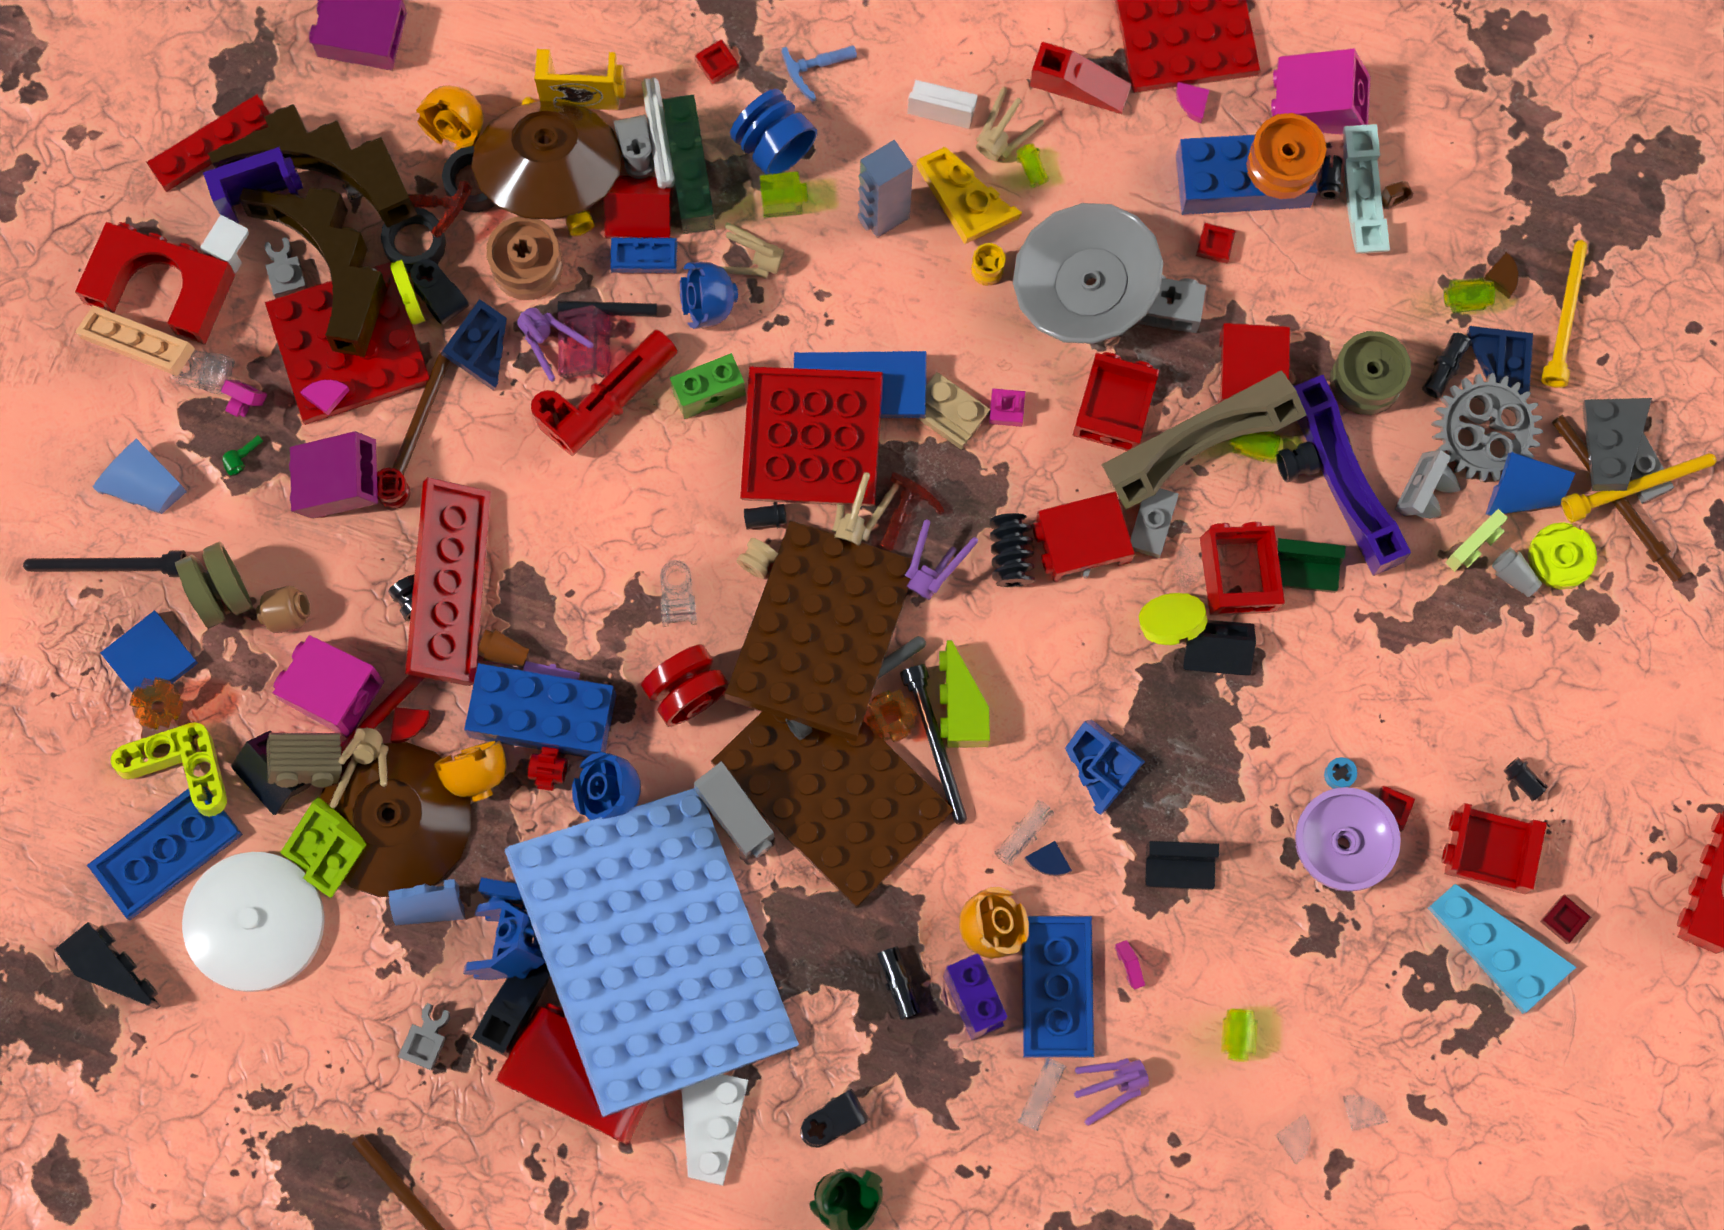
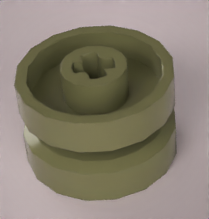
M1366 331L1354 335L1344 344L1330 372V386L1335 398L1346 409L1357 414L1374 415L1386 411L1396 402L1411 375L1410 357L1406 348L1395 337L1384 332Z
M220 541L203 549V559L208 569L207 571L200 560L192 554L175 562L183 589L192 607L208 629L225 621L226 614L221 599L229 611L236 616L253 608L247 589L230 555Z

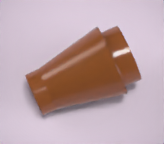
M486 629L478 647V655L484 657L483 661L515 665L523 668L529 652V648L523 647L496 629L494 632Z

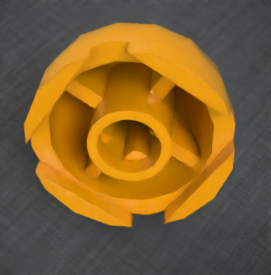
M445 85L433 89L422 100L416 113L419 112L420 114L417 120L418 124L425 134L441 145L443 139L457 144L453 148L454 150L472 146L480 135L483 126V111L479 102L469 90L461 87Z
M500 741L478 744L461 750L462 753L454 756L455 760L452 759L450 754L434 763L443 786L450 793L459 797L472 796L473 801H479L493 795L491 789L501 783L507 766L505 753Z
M999 886L990 887L978 892L965 903L959 916V929L965 944L975 954H980V956L989 959L1006 957L1021 950L1019 949L1021 944L1027 941L1029 921L1025 908L1021 903L1016 905L1010 897L1014 894L1008 889Z

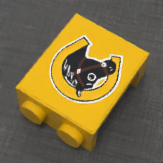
M537 49L534 80L540 101L569 102L585 109L619 110V98L625 99L626 81L623 79V65L617 64L616 52H609L607 76L555 74L550 49Z

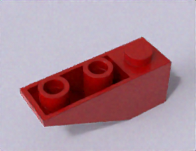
M1043 41L1035 59L1030 79V87L1121 115L1131 88V84L1075 51Z

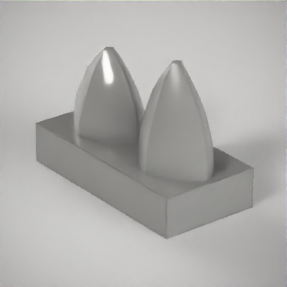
M1442 450L1422 453L1395 510L1403 516L1417 515L1428 519L1441 516V508L1436 496L1433 494L1434 490L1446 493L1461 490L1456 475L1447 465L1451 456Z

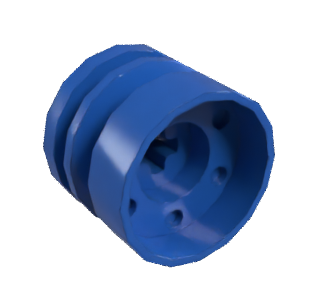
M779 89L769 90L752 101L740 113L730 130L732 140L741 145V149L745 153H753V162L770 178L779 176L794 166L808 152L817 137V128L803 114H794L795 105L791 101L786 100V96Z

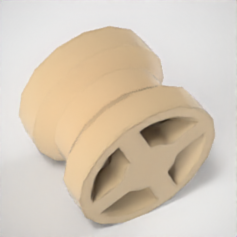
M751 538L747 543V551L744 554H740L736 562L750 574L764 579L768 573L767 567L770 563H774L778 553L764 542Z

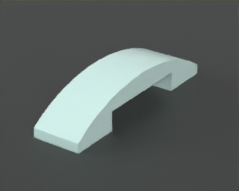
M1377 124L1345 126L1343 128L1345 190L1356 254L1389 252L1387 218L1384 219L1378 168L1380 148Z

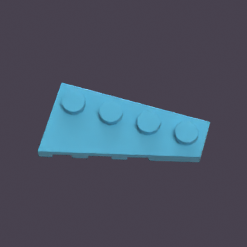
M1454 884L1428 907L1430 912L1522 1014L1529 1011L1576 968V966L1457 884Z

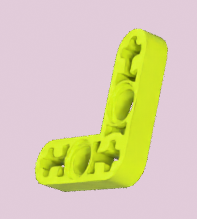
M188 723L118 747L111 756L113 769L124 779H135L183 763L191 799L197 810L202 815L211 817L220 814L226 807L227 796L213 739L206 727L201 723ZM196 734L199 735L197 742L201 752H196L190 743L193 740L192 736ZM169 744L170 751L166 756L162 758L153 756L157 746ZM143 751H144L146 757L148 758V761H147V762H145V761L142 759V758H145L144 755L142 754ZM132 756L131 766L125 767L126 758ZM201 762L211 764V768L206 775H194L195 767ZM205 786H208L214 795L212 803L209 805L205 803L207 800L206 791L203 788Z

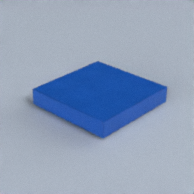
M155 610L100 652L143 706L198 664Z

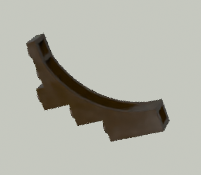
M243 188L239 200L248 217L276 221L293 229L314 246L329 267L333 287L332 312L325 334L334 352L365 357L388 288L380 271L368 266L362 267L368 249L361 232L353 228L342 227L348 210L341 193L329 188H323L322 190L309 188L306 199L295 194L281 195L261 188L256 190Z

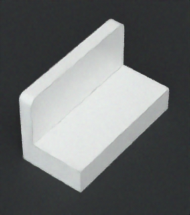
M915 80L913 90L909 93L907 114L970 129L978 95Z

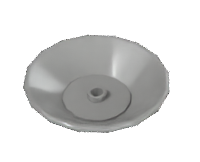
M1080 203L1054 212L1031 230L1016 256L1013 286L1020 310L1039 331L1065 343L1095 344L1122 335L1146 316L1160 292L1164 262L1156 236L1138 216L1112 204ZM1089 279H1097L1095 284L1086 285Z

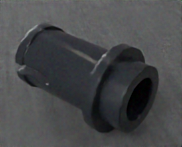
M1330 155L1324 158L1321 182L1317 185V190L1322 198L1336 199L1343 191L1344 186L1341 183L1343 160L1339 156H1333L1332 168L1330 167Z
M773 502L772 506L744 509L747 530L774 525L777 528H781L782 524H787L784 504L778 505L777 502Z
M1517 757L1503 770L1507 775L1506 779L1508 781L1512 779L1530 800L1534 801L1546 791L1548 785L1544 784L1527 766V760L1522 761Z

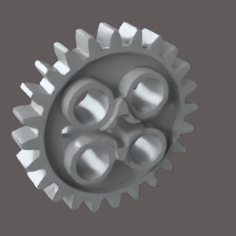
M1494 373L1489 374L1486 382H1484L1481 374H1477L1474 376L1473 385L1467 378L1461 380L1463 390L1455 385L1450 387L1453 398L1446 395L1441 397V401L1446 405V408L1438 407L1434 410L1442 418L1432 422V426L1440 428V433L1432 436V439L1442 440L1443 445L1437 450L1447 451L1449 456H1451L1448 463L1452 461L1457 463L1454 468L1455 473L1465 468L1467 469L1466 479H1471L1478 472L1480 482L1486 481L1488 473L1491 474L1493 481L1500 480V471H1503L1508 453L1513 452L1525 457L1534 458L1528 449L1540 446V443L1534 440L1533 436L1543 433L1542 429L1534 427V423L1541 420L1542 416L1532 415L1531 411L1538 406V403L1527 404L1526 400L1531 392L1528 391L1520 395L1518 390L1521 383L1517 382L1511 387L1507 386L1508 376H1504L1499 383H1496ZM1472 398H1478L1483 402L1484 412L1482 415H1476L1470 410L1469 404ZM1504 409L1511 410L1515 414L1516 422L1514 426H1507L1503 423L1501 413ZM1464 416L1478 424L1490 421V428L1512 433L1515 435V439H1509L1495 431L1485 435V428L1461 422L1459 417ZM1461 429H1466L1473 435L1471 446H1464L1459 442L1458 433ZM1493 440L1499 441L1504 445L1505 451L1501 458L1493 456L1490 452V444Z

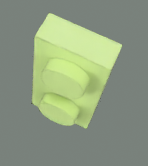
M1497 509L1445 563L1454 572L1462 564L1469 568L1482 555L1478 549L1485 542L1491 546L1505 532L1501 526L1508 517Z

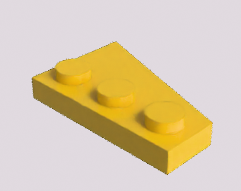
M947 147L936 150L917 160L916 167L964 244L1020 219L1022 214L1020 210L1014 205L1010 207L999 197L1000 193L992 186L988 188L974 176V171Z

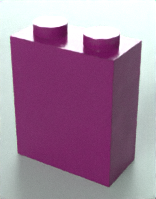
M318 0V20L316 25L313 24L309 33V42L313 45L317 57L393 70L407 16L403 0Z
M354 431L290 447L291 512L314 519L378 504L376 439Z

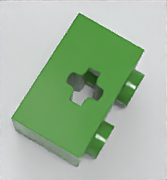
M732 353L670 377L672 391L684 419L746 395L745 382Z

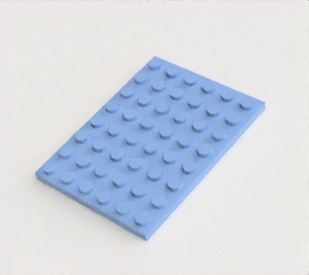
M695 788L635 806L629 812L620 816L606 819L600 817L508 846L505 849L507 859L602 1117L785 1052L799 1045L707 806L698 796Z

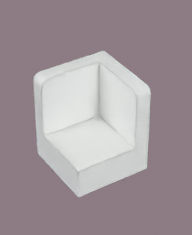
M220 215L200 248L204 255L209 256L211 254L222 261L228 262L236 274L242 264L237 252L247 238L249 231L246 227Z

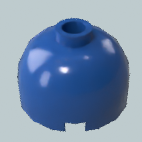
M689 262L684 265L683 270H689L687 277H681L680 300L683 314L688 315L690 312L693 322H687L689 327L693 329L716 326L727 319L733 309V304L738 300L737 285L732 283L728 273L722 267L711 262Z
M599 752L591 754L582 761L579 766L583 768L580 777L574 778L572 784V799L576 810L580 814L585 815L589 820L600 817L606 819L626 814L637 805L641 793V781L638 772L628 760L613 754Z

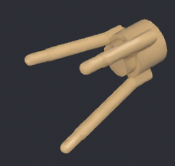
M1006 87L1001 88L983 131L976 139L978 142L976 145L977 150L992 161H997L999 157L1006 160L1012 150L1044 125V121L1040 119L1008 144L1009 136L1003 130L1021 104L1020 98L1015 99L999 125L992 128L1007 93Z
M730 223L725 224V228L731 231L726 233L728 239L755 250L752 263L758 265V268L720 267L728 274L756 275L767 279L769 272L777 274L784 249L767 243Z
M868 472L864 473L851 514L846 513L843 518L845 505H837L836 520L832 531L836 532L834 538L845 539L858 546L861 540L867 542L871 530L894 497L899 485L897 483L892 485L866 526H864L865 520L858 516L870 477Z
M358 728L356 730L354 738L338 760L340 764H344L352 754L351 760L330 802L331 808L337 806L357 763L370 764L378 758L380 785L382 787L387 785L386 755L389 748L386 745H382L383 738L378 731L370 728Z

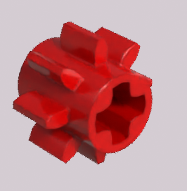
M543 746L541 754L533 753L531 755L528 778L536 780L535 785H537V789L554 791L555 783L564 784L567 775L568 759L560 757L561 752H559L558 748Z

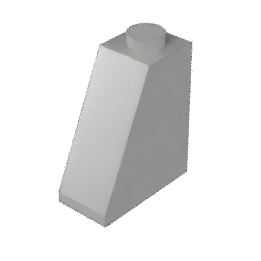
M722 762L718 763L694 782L698 796L747 859L753 854L758 858L773 846L770 841L774 839V832Z

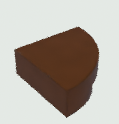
M1398 182L1386 186L1381 195L1383 208L1389 209L1411 199L1414 193L1407 182Z
M1506 252L1485 275L1484 279L1508 299H1510L1517 288L1519 272L1514 259Z

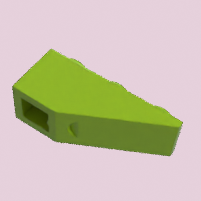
M947 640L945 651H939V671H946V684H940V704H946L947 717H940L941 738H947V748L988 747L990 742L989 706L953 641Z

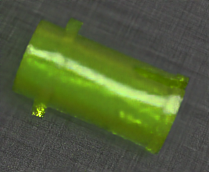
M1031 143L1022 146L1016 151L1018 155L1016 161L1022 164L1031 188H1035L1037 186L1036 183L1038 186H1041L1050 180L1039 157L1041 153L1039 148H1036Z

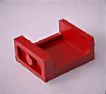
M1223 324L1219 334V347L1222 348L1220 398L1218 403L1281 370L1289 380L1290 327Z
M1095 353L1072 436L1128 451L1140 445L1160 371L1154 369L1147 362L1135 361L1132 363L1121 360L1122 358L1114 353Z
M1116 491L1040 510L1037 513L1036 522L1032 523L1035 540L1037 543L1042 542L1045 554L1041 555L1044 571L1046 574L1051 573L1054 582L1060 581L1064 575L1117 562L1118 566L1129 564L1135 555Z
M1468 803L1462 804L1457 811H1452L1448 830L1453 831L1451 843H1446L1441 860L1443 864H1446L1444 874L1521 894H1527L1534 890L1547 825L1546 822L1533 819L1527 823L1471 809L1472 804Z

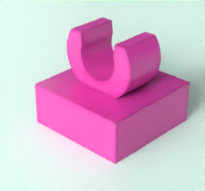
M226 380L221 390L222 393L232 397L225 411L236 417H239V415L245 417L250 406H262L267 396L266 393L239 380Z
M992 388L989 424L1022 427L1025 391Z

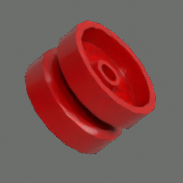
M698 644L689 647L670 657L652 670L641 683V687L650 701H662L657 711L667 727L679 725L695 717L717 702L726 692L729 683L721 670H709L713 664V658L704 645Z

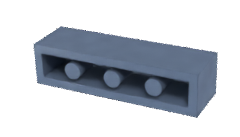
M895 139L860 160V174L858 175L860 180V187L858 188L860 200L858 201L859 213L857 215L862 226L867 231L871 229L877 238L910 218L913 165Z

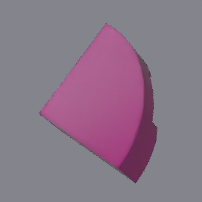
M1178 82L1176 88L1177 101L1190 119L1201 123L1209 89Z
M321 380L308 385L300 393L304 398L329 415L348 393L349 388L338 381Z
M1125 940L1115 944L1119 961L1122 960L1125 966L1126 978L1131 988L1135 990L1145 986L1138 957L1128 941Z

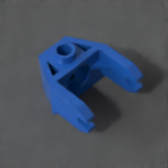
M504 900L478 904L475 916H485L486 921L499 922L496 929L492 959L467 962L463 974L474 975V979L495 980L514 976L523 979L531 970L537 969L545 963L526 910Z

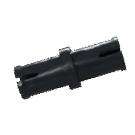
M1454 332L1445 350L1436 357L1433 362L1434 368L1422 387V390L1427 395L1433 398H1441L1452 376L1457 375L1459 372V364L1472 343L1464 334Z
M898 946L879 952L877 956L887 980L885 986L887 992L891 991L900 1020L921 1014V1009L911 985L913 983L912 976L907 974Z

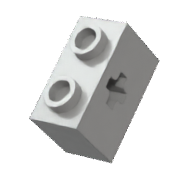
M1162 275L1160 292L1146 316L1138 321L1137 324L1197 333L1201 323L1206 285L1199 284L1196 280L1188 278L1180 279L1179 281L1166 279ZM1167 298L1172 299V304L1167 303Z

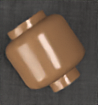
M285 586L266 591L261 596L260 605L256 608L259 622L265 625L272 633H283L301 628L311 612L308 597L303 591H299L294 586Z

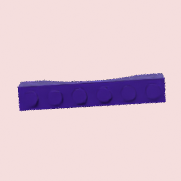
M1324 375L1293 386L1306 413V416L1297 420L1306 441H1310L1316 450L1320 469L1372 575H1377L1403 564L1411 554V551L1397 523L1382 506L1359 466L1347 437L1338 403Z

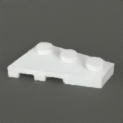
M721 1074L681 1089L689 1178L721 1186L724 1185L748 1080Z

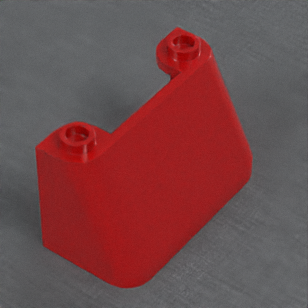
M547 1003L545 1008L538 1006L503 1064L495 1081L599 1132H603V1134L628 1146L649 1101L602 1117L568 1021L564 1018L565 1013L563 1009Z

